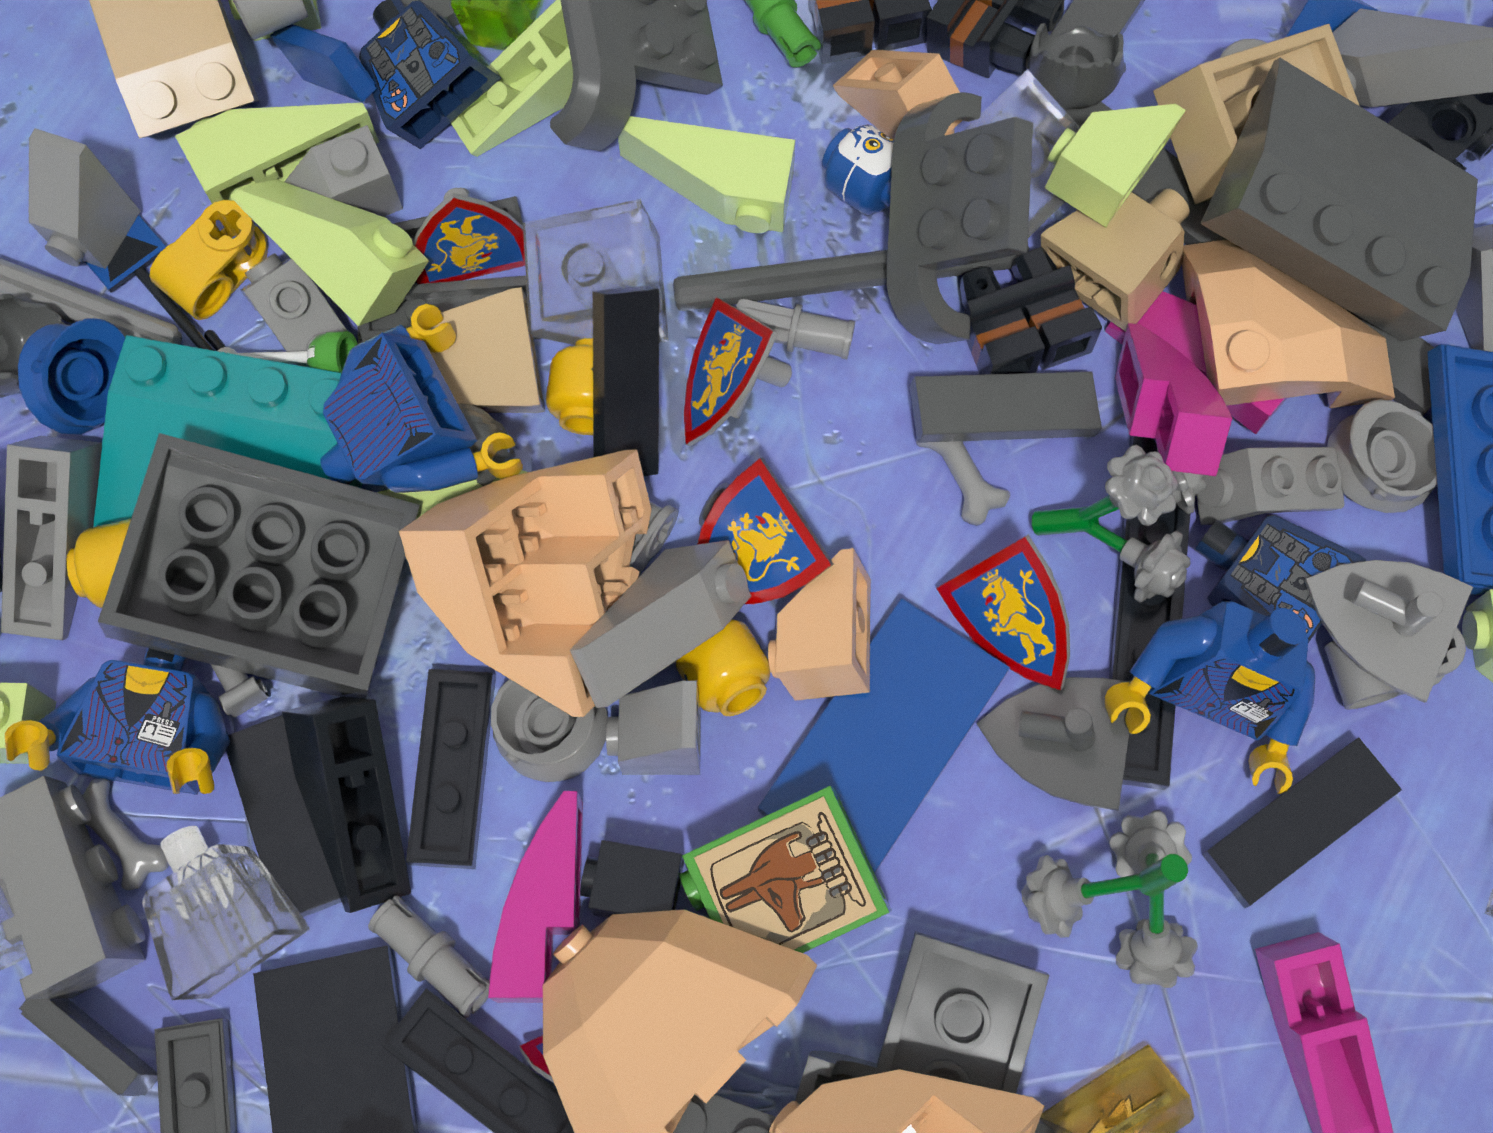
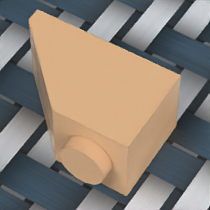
M872 50L833 84L835 91L843 100L878 130L893 140L901 120L913 107L954 93H960L939 53ZM955 120L947 129L945 136L954 134V128L963 120Z
M854 548L840 550L831 559L834 565L807 584L777 614L776 639L770 640L768 644L769 667L772 676L781 680L795 701L870 693L871 579Z

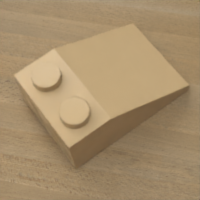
M89 0L116 82L139 139L259 101L221 0Z
M1330 24L1199 64L1153 91L1158 105L1177 104L1186 110L1170 138L1195 204L1212 199L1270 68L1278 58L1284 59L1359 106Z

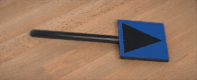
M139 215L106 269L85 262L110 293L136 275L197 348L216 351L175 302L151 282L150 273L145 268L154 262L155 258L166 246Z

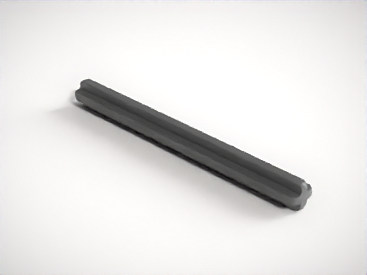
M888 250L677 277L673 281L675 305L678 310L688 311L711 308L716 297L730 305H734L741 299L758 302L887 285ZM1021 254L936 270L937 278L960 276L982 267H991L993 271L1011 269L1014 259Z

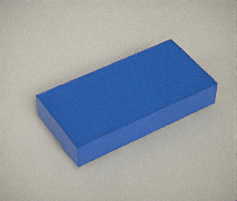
M294 24L274 31L270 35L304 81L362 103L377 89L375 87L376 83L346 42Z

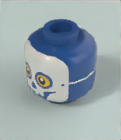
M869 124L858 126L853 130L845 128L840 131L828 145L822 159V167L826 169L824 177L828 190L865 215L878 213L886 206L890 208L894 140Z

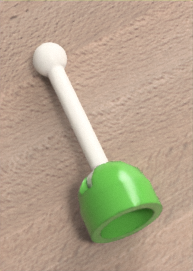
M335 331L317 335L309 343L308 351L237 353L230 347H223L218 351L287 364L307 363L310 368L342 373L349 351L358 343L351 332Z

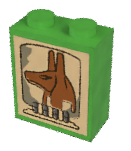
M828 786L682 855L688 870L680 874V879L685 893L696 911L705 907L709 918L801 953L807 952L892 911L837 791L832 786Z

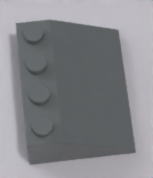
M1278 58L1270 68L1200 224L1396 339L1405 341L1447 330L1470 276L1478 179L1289 62Z
M159 433L98 623L107 638L338 697L366 699L405 560L404 547L399 531L416 520L420 505Z

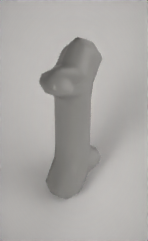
M916 439V444L919 447L932 449L943 457L963 493L964 502L961 514L963 521L976 526L981 525L985 522L989 510L1006 506L1010 498V492L995 488L984 481L963 441L918 443Z
M105 778L92 780L82 795L91 814V820L84 824L91 827L120 858L123 868L122 888L125 890L139 889L149 873L162 872L170 866V850L166 846L147 844L141 841L112 811L108 797L110 781Z

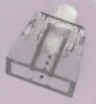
M188 826L168 835L160 843L173 873L146 891L142 904L166 988L172 1001L211 998L310 930L306 920L256 853L249 847L217 844L208 848L198 826Z

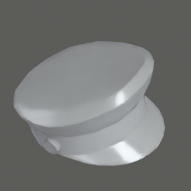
M1379 399L1364 404L1356 414L1348 416L1341 421L1329 437L1327 447H1333L1337 452L1338 464L1342 474L1343 493L1352 501L1365 508L1384 513L1406 512L1422 504L1437 484L1433 425L1423 418L1420 412L1411 410L1398 402Z
M511 679L498 690L491 706L493 738L500 754L517 772L533 780L556 782L574 778L584 772L597 759L606 741L608 716L605 707L596 708L594 706L584 717H572Z

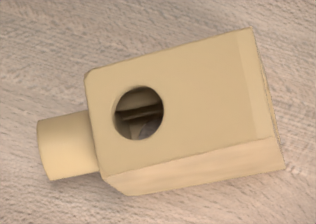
M1164 189L1149 203L1131 192L1106 228L1077 210L1041 234V247L1045 249L1057 269L1070 265L1075 279V290L1080 300L1088 306H1092L1094 310L1126 332L1128 323H1138L1179 271L1183 262L1184 229L1180 223L1189 216V206L1185 199L1172 189Z
M521 287L509 289L441 312L443 321L440 324L451 323L456 339L449 349L443 352L430 353L458 404H469L483 409L487 413L545 412L528 298ZM440 324L431 327L429 330H432V329L438 327Z

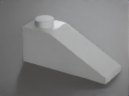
M1359 9L1333 32L1359 105L1378 107L1493 92L1492 27Z
M38 436L7 445L1 633L55 640H65L69 637L78 595L74 591L68 577L67 554L71 548H75L78 536L84 530L92 528L94 525L102 443Z
M728 540L665 549L570 649L596 708L608 707L723 630L748 601L751 594L748 589L747 577L743 568L738 564Z

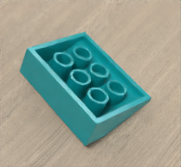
M126 335L108 390L93 527L132 518L159 433L331 480L323 471L320 458L337 441L323 415V406L336 389L341 373ZM355 479L349 485L362 488L363 484Z

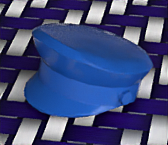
M86 318L71 325L60 323L46 325L38 329L27 339L19 356V389L27 408L41 424L60 434L82 435L105 423L108 390L125 340L122 331L106 320Z

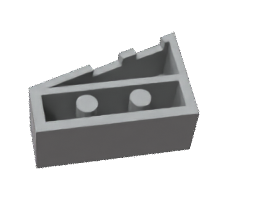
M42 776L0 797V886L14 915L1 923L7 942L13 945L22 940L32 970V974L19 980L25 999L73 998L146 960L139 943L145 940L142 924L135 911L128 904L121 906L112 886V882L118 880L113 860L101 844L94 846L84 824L91 820L90 810L84 797L74 785L67 786L65 782L47 776Z

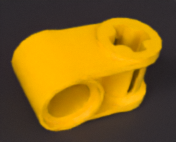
M221 200L214 202L203 211L201 216L174 243L168 245L155 258L150 268V280L197 320L207 319L217 313L228 301L230 295L247 279L245 272L267 258L269 248L267 239L261 230L254 225V221L235 201ZM216 220H219L224 228L222 230H219ZM247 245L252 251L250 255L244 249Z

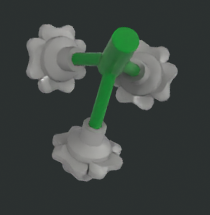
M1133 445L1127 449L1122 457H1114L1107 463V469L1112 476L1105 482V490L1109 494L1108 496L1089 506L1040 510L1033 513L1032 528L1038 536L1086 532L1120 552V560L1135 568L1134 585L1136 589L1134 599L1138 602H1143L1146 598L1150 599L1156 594L1164 597L1171 596L1174 593V589L1178 588L1186 580V568L1191 563L1190 558L1182 553L1180 546L1183 534L1174 531L1172 534H1166L1162 540L1155 541L1148 546L1133 537L1129 541L1099 525V518L1119 509L1123 518L1133 519L1137 516L1143 525L1149 526L1155 523L1161 514L1174 511L1176 503L1184 512L1191 514L1195 510L1194 496L1204 491L1207 486L1206 481L1203 479L1204 475L1171 471L1170 467L1163 462L1158 448L1157 452L1145 454L1141 447Z
M1154 810L1143 817L1131 815L1124 817L1121 822L1123 832L1113 834L1109 840L1110 847L1117 856L1115 870L1117 875L1120 876L1119 878L1090 882L1087 878L1074 879L1064 859L1054 861L1049 855L1040 857L1036 870L1028 873L1026 877L1027 882L1021 891L1022 902L1028 909L1029 918L1040 923L1042 932L1045 935L1056 933L1060 938L1069 937L1073 924L1081 920L1083 916L1081 906L1091 904L1094 897L1139 889L1144 895L1149 896V919L1139 921L1136 930L1124 929L1119 933L1121 948L1116 955V965L1120 969L1130 970L1129 977L1133 983L1156 984L1164 988L1175 986L1177 976L1188 978L1194 975L1195 965L1192 957L1198 950L1197 941L1192 937L1183 936L1182 926L1178 923H1168L1164 920V891L1186 878L1188 864L1192 861V855L1184 844L1186 834L1184 825L1180 822H1170L1167 824V817L1161 810Z

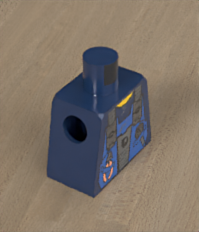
M385 0L375 8L373 20L380 31L361 48L359 58L365 70L376 83L375 87L377 89L372 94L386 129L421 149L499 81L501 76L452 23L423 1H412L406 7L402 0Z
M1267 515L1249 540L1216 519L1194 549V551L1225 571L1207 597L1213 607L1221 602L1233 601L1265 616H1268L1277 608L1290 609L1303 620L1306 627V637L1309 642L1322 622L1317 616L1304 580L1339 565L1366 561L1359 554L1276 515Z

